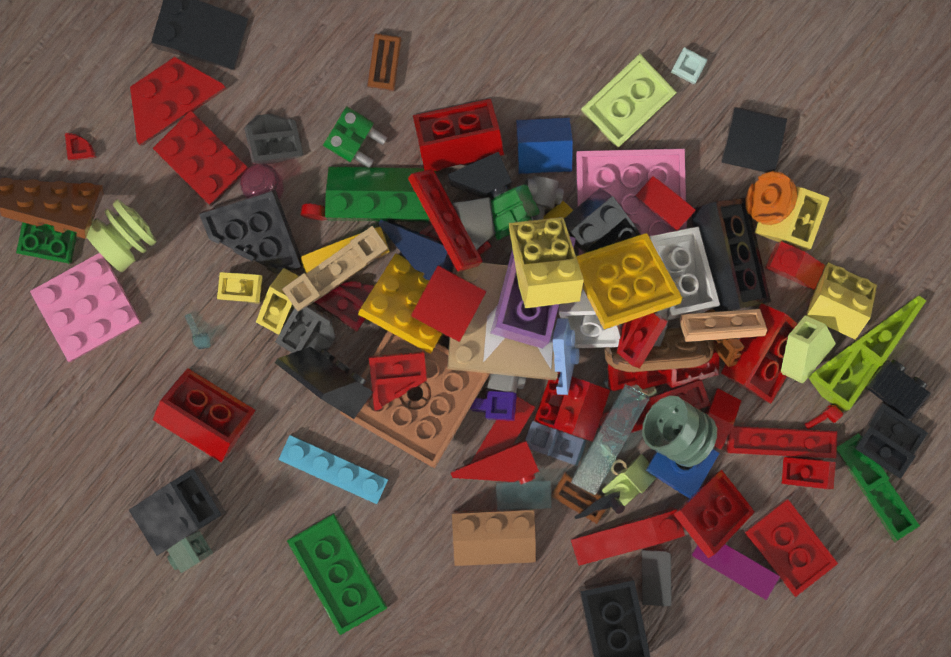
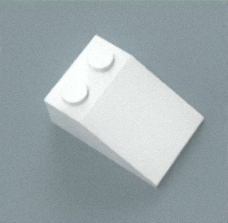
M699 227L649 237L682 296L681 304L669 307L668 320L680 318L682 314L703 313L720 305Z

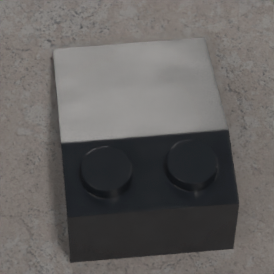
M163 0L151 43L158 50L234 70L249 19L199 0Z

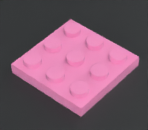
M100 253L30 291L68 362L78 359L141 324L110 264Z

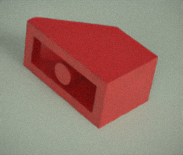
M782 241L775 244L765 266V269L812 290H815L825 268L823 263L807 252Z
M716 388L710 400V406H707L704 413L714 419L717 426V439L714 447L722 449L734 425L741 400Z

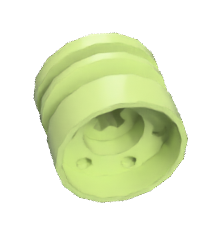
M117 199L113 206L119 215L117 216L107 208L105 214L110 223L106 225L103 221L97 218L94 219L87 238L118 271L123 272L136 261L130 251L132 247L141 253H145L147 250L140 240L143 239L150 246H153L157 240L143 218L133 208Z

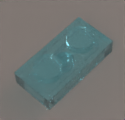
M550 480L529 481L520 484V482H496L497 510L551 508Z

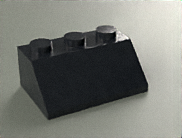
M307 347L277 358L275 364L320 399L355 419L373 393V391L365 386L367 380L354 371L350 375L351 368L339 360L334 363L333 361L336 357L323 348L318 352L312 347Z

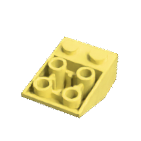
M564 218L509 223L518 285L525 308L579 302L584 279Z

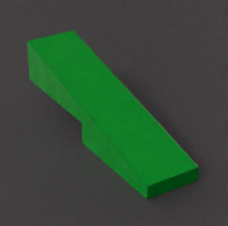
M858 433L839 445L837 453L895 543L919 528L920 525L889 482L890 478L883 468L855 449L860 438Z

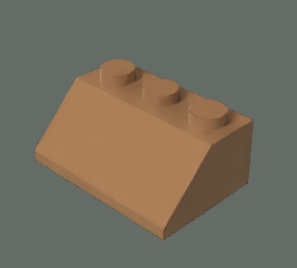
M533 508L452 511L455 566L536 562Z

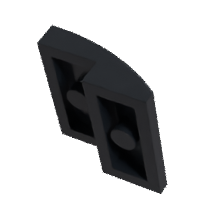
M734 107L721 162L765 173L775 171L787 118Z
M880 403L863 430L855 449L901 479L916 456L914 454L928 433L884 403Z

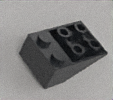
M599 188L564 218L569 236L576 238L575 244L584 254L641 235L616 199L602 188Z
M199 467L189 470L129 509L156 556L227 513Z

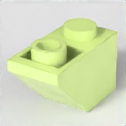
M806 315L788 335L781 368L783 375L802 384L806 381L836 344L826 324Z

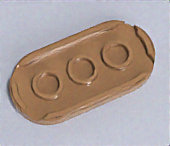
M682 328L666 329L661 346L652 347L640 369L633 367L617 353L618 347H605V360L615 369L626 372L691 368L701 366L712 358L714 342L713 340L686 342Z

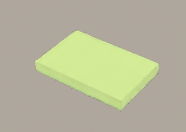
M639 54L582 107L581 111L618 149L677 92Z

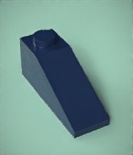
M380 220L379 226L414 269L424 273L423 278L430 280L438 265L453 272L455 266L441 241L395 222Z

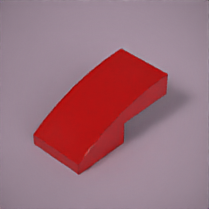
M654 176L634 196L652 213L661 217L675 231H678L695 212L691 205Z

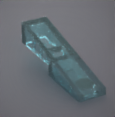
M627 384L624 385L603 421L598 434L575 471L572 484L596 495L650 398L649 396Z

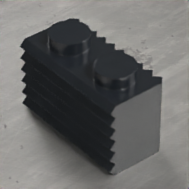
M894 359L891 362L886 360L882 366H879L865 388L906 419H912L931 394L925 389L928 385L916 376L911 378L905 374L906 368Z

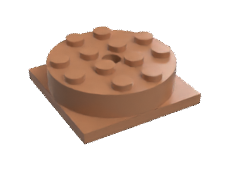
M387 331L373 356L423 352L424 350ZM438 343L431 354L424 351L427 381L419 385L423 390V397L419 401L411 400L407 391L401 397L384 405L383 408L374 411L373 394H371L355 419L340 412V414L434 469L489 376V373L447 369L449 349ZM368 364L361 377L367 380L365 386L372 391L370 364Z

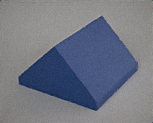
M570 118L516 120L519 174L572 172L573 140Z

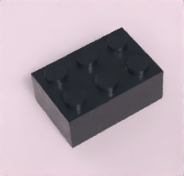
M632 577L578 587L593 657H650L635 581Z

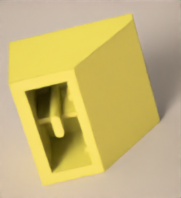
M797 187L798 198L791 214L782 222L774 225H764L758 222L754 233L777 242L782 241L804 252L810 250L829 197Z
M828 262L812 295L806 316L822 322L827 327L856 340L871 318L877 285L866 278H861L842 267Z

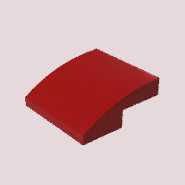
M438 265L411 317L460 342L487 291Z

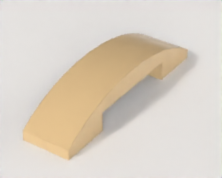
M371 226L352 239L344 248L308 273L299 276L282 288V290L299 312L366 267L384 253L388 247L374 227Z

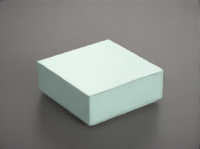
M684 47L671 73L695 84L708 59Z

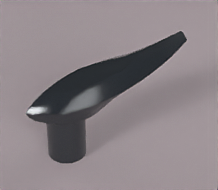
M612 492L601 497L586 510L574 516V518L580 519L610 507L617 514L622 513L625 510V506L619 500L620 492Z

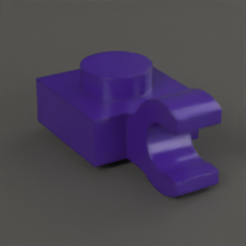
M488 391L487 399L475 398L470 409L472 412H486L485 418L488 420L514 421L517 394L514 392Z

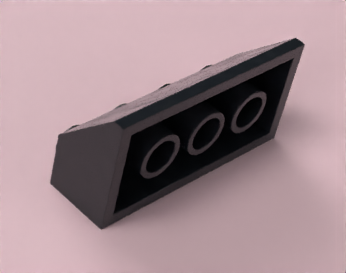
M745 198L716 201L694 208L695 212L691 215L693 227H699L720 303L719 306L713 308L715 312L734 311L771 302L758 242L754 233L752 216L746 210Z

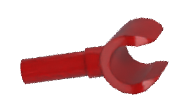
M829 405L823 413L805 423L807 429H810L826 418L835 423L843 416V412L836 405Z

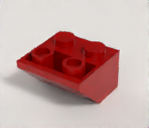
M558 372L556 380H548L534 421L593 442L610 390L572 377L568 395H559L556 390L560 377Z

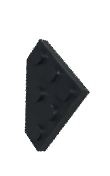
M275 189L205 210L199 214L207 236L211 241L226 245L233 249V252L268 267L267 270L275 274H279L283 268L289 271L303 265Z

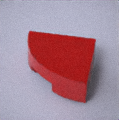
M65 133L67 160L75 161L96 158L92 145L86 139L73 133Z

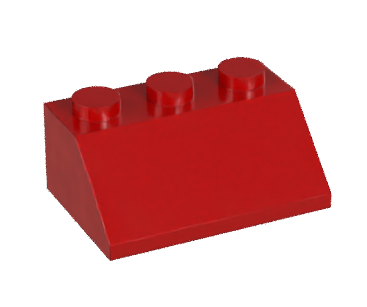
M491 99L413 115L424 171L430 169L438 171L447 167L466 165L499 152L500 156L504 155L500 129Z
M761 303L758 309L762 313L767 328L766 335L740 338L739 341L743 344L744 348L739 351L741 355L739 358H736L737 364L728 367L725 363L721 374L733 383L771 404L787 376L782 374L781 368L788 335L798 323L787 314Z
M187 368L160 400L152 420L222 463L235 446L256 410Z

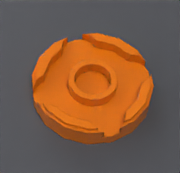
M767 172L759 176V180L755 184L752 183L745 198L746 210L757 222L764 225H774L786 219L795 208L798 198L797 187L793 180L783 173Z

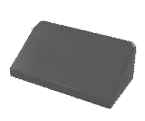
M641 550L642 605L671 606V552L669 550Z

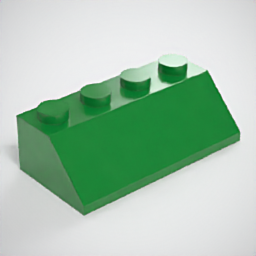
M328 167L325 218L328 221L380 222V220L392 222H431L408 180L412 173L424 171V168Z

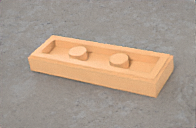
M760 309L682 314L679 320L686 342L765 336L767 332Z

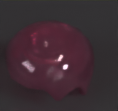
M267 164L252 165L244 171L240 178L241 191L246 198L275 189L280 199L284 191L282 176Z

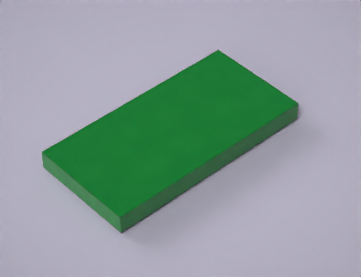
M335 513L287 540L339 635L344 634L388 608Z

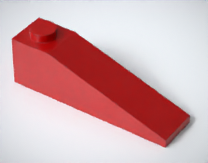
M672 507L570 539L578 565L610 558L685 536L682 524L674 515L677 509Z

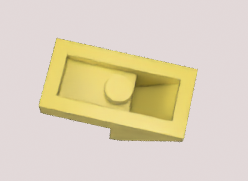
M220 272L217 299L259 304L262 275Z

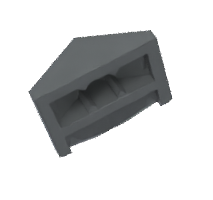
M274 114L256 115L244 127L252 163L274 164L303 156L296 121L293 119H285Z
M490 197L451 202L476 250L496 234Z
M308 305L299 312L294 308L275 342L291 353L307 347H312L320 352L322 348L326 351L330 348L336 335L332 320Z

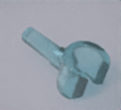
M185 315V319L192 331L193 344L198 349L209 348L211 344L208 333L199 334L192 315Z

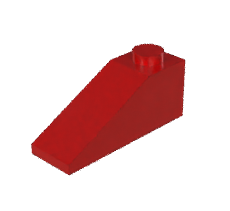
M526 440L450 471L452 478L504 482L519 480L520 484L535 479L534 474L539 472Z

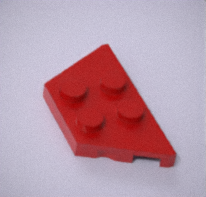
M173 57L130 86L138 144L143 146L180 121L190 110L192 112L222 93L226 90L224 84L180 59Z

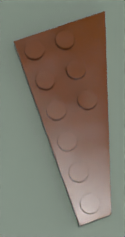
M1 178V216L35 226L52 225L55 231L62 233L66 229L77 232V237L86 239L104 194L103 185H94L87 182L77 184L64 181L44 182L36 179L12 180L11 178Z

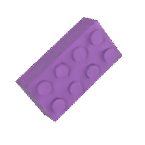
M570 237L572 246L574 248L576 238ZM512 249L490 334L543 349L550 342L559 304L525 308L518 285Z

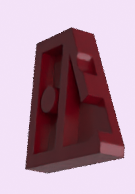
M353 281L343 282L313 303L358 332L366 318L358 315L374 285Z

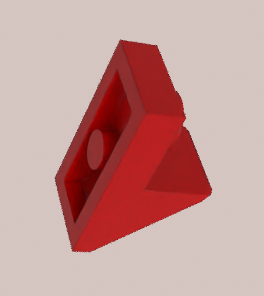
M783 457L781 484L834 489L836 462Z

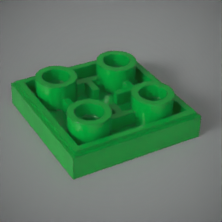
M22 222L16 253L71 264L77 232L66 229L62 233L55 231L52 225L35 226Z

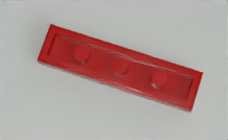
M430 169L412 173L408 180L457 272L478 267L483 261L434 170Z
M733 426L727 437V453L836 458L837 431Z

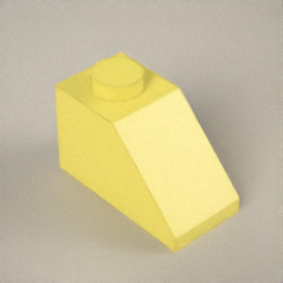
M285 268L282 269L268 289L256 323L278 335L280 334L295 308L282 288L299 276Z

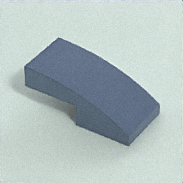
M532 421L526 437L527 444L531 450L576 466L579 464L587 441Z

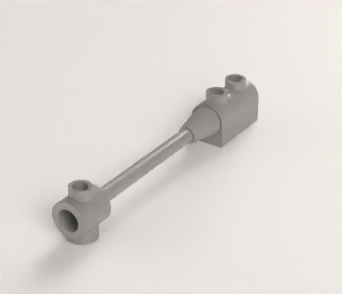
M537 176L525 180L524 185L526 184L529 187L533 196L532 199L536 202L540 211L539 215L533 217L532 220L543 219L545 208L554 209V204H561L564 190L558 188V181ZM489 374L482 387L516 393L517 388H524L526 377Z

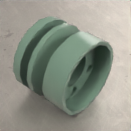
M667 396L656 402L646 414L642 436L645 444L651 449L667 456L670 460L675 461L681 466L691 467L706 459L714 448L717 439V426L714 419L678 396Z

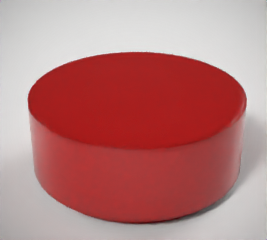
M311 203L302 205L300 214L302 217L312 220H327L325 218V206Z

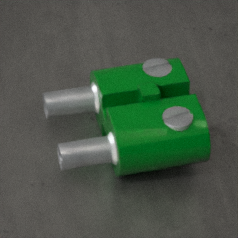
M346 106L323 146L348 162L355 159L370 168L374 160L359 151L362 142L366 136H369L383 145L388 137L372 127L374 122Z

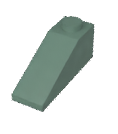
M200 530L182 539L167 550L170 554L167 556L169 563L175 570L179 569L181 573L213 554Z

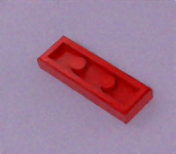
M517 396L515 420H496L471 462L512 446L535 407Z

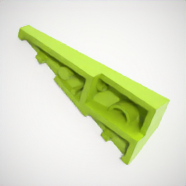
M917 296L813 372L808 378L819 394L831 404L836 405L842 412L850 410L879 366L885 363L926 300L921 296Z

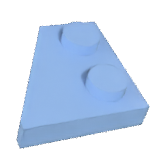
M557 318L553 335L555 372H560L559 382L556 387L557 394L568 395L574 365L579 363L580 357L579 348H575L574 345L575 331L570 329L569 320L564 318Z

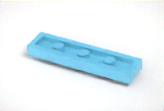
M289 435L278 459L375 504H378L388 482L387 478L292 435Z

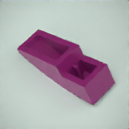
M726 544L710 558H707L698 545H696L691 556L765 600L768 599L780 578L777 574Z

